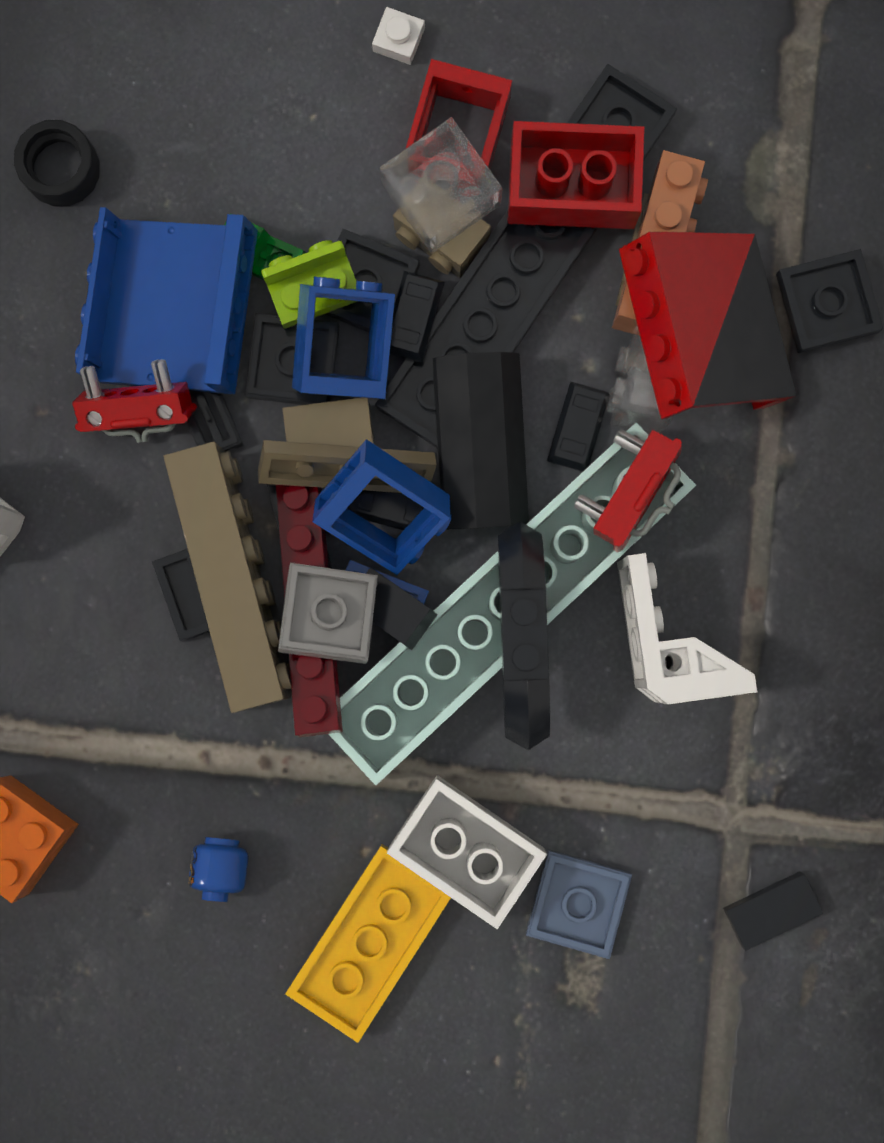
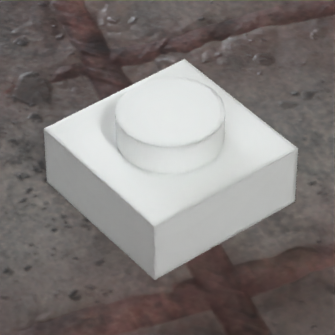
M386 7L372 42L373 52L411 65L425 30V20Z

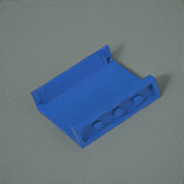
M100 207L98 222L95 223L93 228V240L95 243L93 258L87 269V281L89 284L87 299L81 310V322L83 325L81 340L75 351L76 373L81 375L80 370L83 367L94 366L99 383L128 386L155 385L156 382L151 363L157 359L166 360L171 383L187 382L189 391L235 394L258 233L255 226L244 215L227 214L226 225L122 220L106 207Z

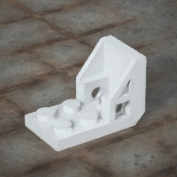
M646 553L628 555L617 562L636 689L653 702L663 704H675L757 692L755 674L699 639L690 637L659 642L658 633L664 631V622L660 606L654 607L651 589L657 588V574L654 563H647ZM667 655L672 661L670 669L666 668L665 658Z

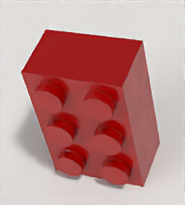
M514 121L511 139L508 224L634 229L642 212L645 127Z

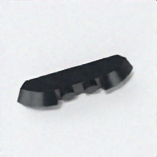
M519 521L498 535L505 738L530 750L550 736L546 581L542 534Z

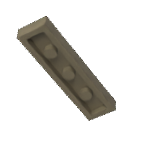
M263 440L258 467L259 484L325 488L359 447ZM382 449L428 481H432L437 466L434 452ZM377 476L363 489L367 491L401 493Z

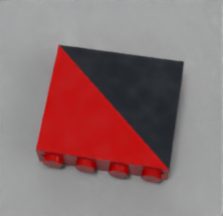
M648 232L619 249L661 419L669 418L691 408L751 402L753 410L765 409L797 396L755 234Z

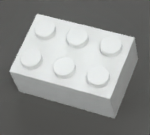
M436 775L387 850L388 855L496 929L499 928L547 856L544 847L438 775Z

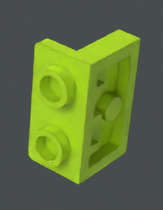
M331 240L318 242L309 248L308 253L294 258L291 255L278 257L269 263L268 268L261 270L284 329L297 324L300 284L313 285L314 276L340 279V288L356 289V279L342 241L333 243ZM316 297L314 318L357 301Z

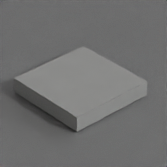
M290 563L278 652L366 664L369 658L378 575Z

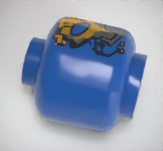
M205 837L204 844L196 845L193 848L188 882L193 889L202 891L201 900L228 902L229 893H239L244 889L249 855L244 848L239 847L240 840Z

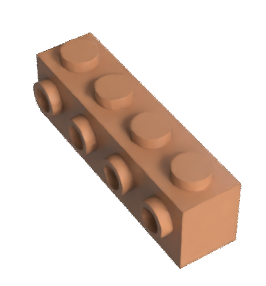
M663 150L655 169L637 238L648 232H695L697 219L690 218L694 203L701 205L707 188L708 179L701 177L705 161ZM625 278L612 328L640 336Z

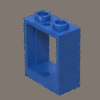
M314 276L313 285L300 284L292 388L300 393L385 399L395 294L382 292V283L356 281V289L340 288V279ZM316 297L372 302L365 376L310 372Z
M366 439L316 497L312 522L398 575L408 563L412 565L420 558L425 545L434 535L440 536L449 526L451 521L450 495ZM375 476L424 507L396 539L348 509V506Z

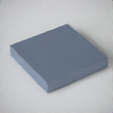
M548 849L527 924L526 936L610 959L632 874Z

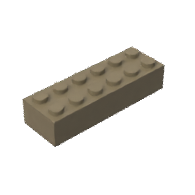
M215 441L163 455L231 713L246 711L292 698L290 663H286L283 654L278 652L281 622H276L273 619L270 606L276 604L275 595L270 581H265L261 576L259 565L265 564L264 554L259 540H254L249 531L248 524L254 523V518L248 499H243L238 490L237 484L243 482V476L237 458L232 459L231 453L229 451L225 452Z

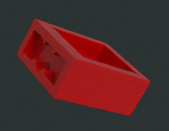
M431 59L404 152L405 169L411 171L415 177L420 179L423 176L428 180L439 178L450 181L454 187L464 191H473L475 188L485 191L511 99L512 80ZM437 95L494 110L479 167L421 152Z

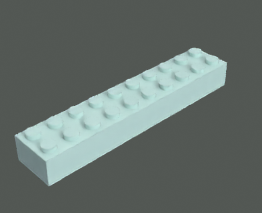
M637 422L626 431L644 442L649 436ZM613 443L526 524L542 534L547 625L642 537L632 535L625 548L620 552H616L612 544L594 535L593 528L597 520L574 507L575 501H578L577 498L580 495H584L606 508L637 456L616 443ZM672 469L635 530H641L655 509L667 507L664 503L663 495L674 477ZM681 469L680 480L670 495V500L675 505L696 486ZM661 513V514H659L658 517L656 518L655 522L653 523L652 527H653L666 513ZM498 551L434 610L438 614L413 650L401 642L398 643L340 697L343 732L331 733L329 735L375 785L383 780L502 668Z

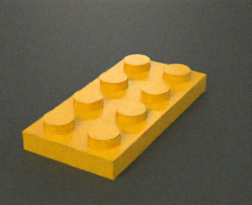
M381 844L285 993V995L357 1043L451 899L444 892L388 855V847Z

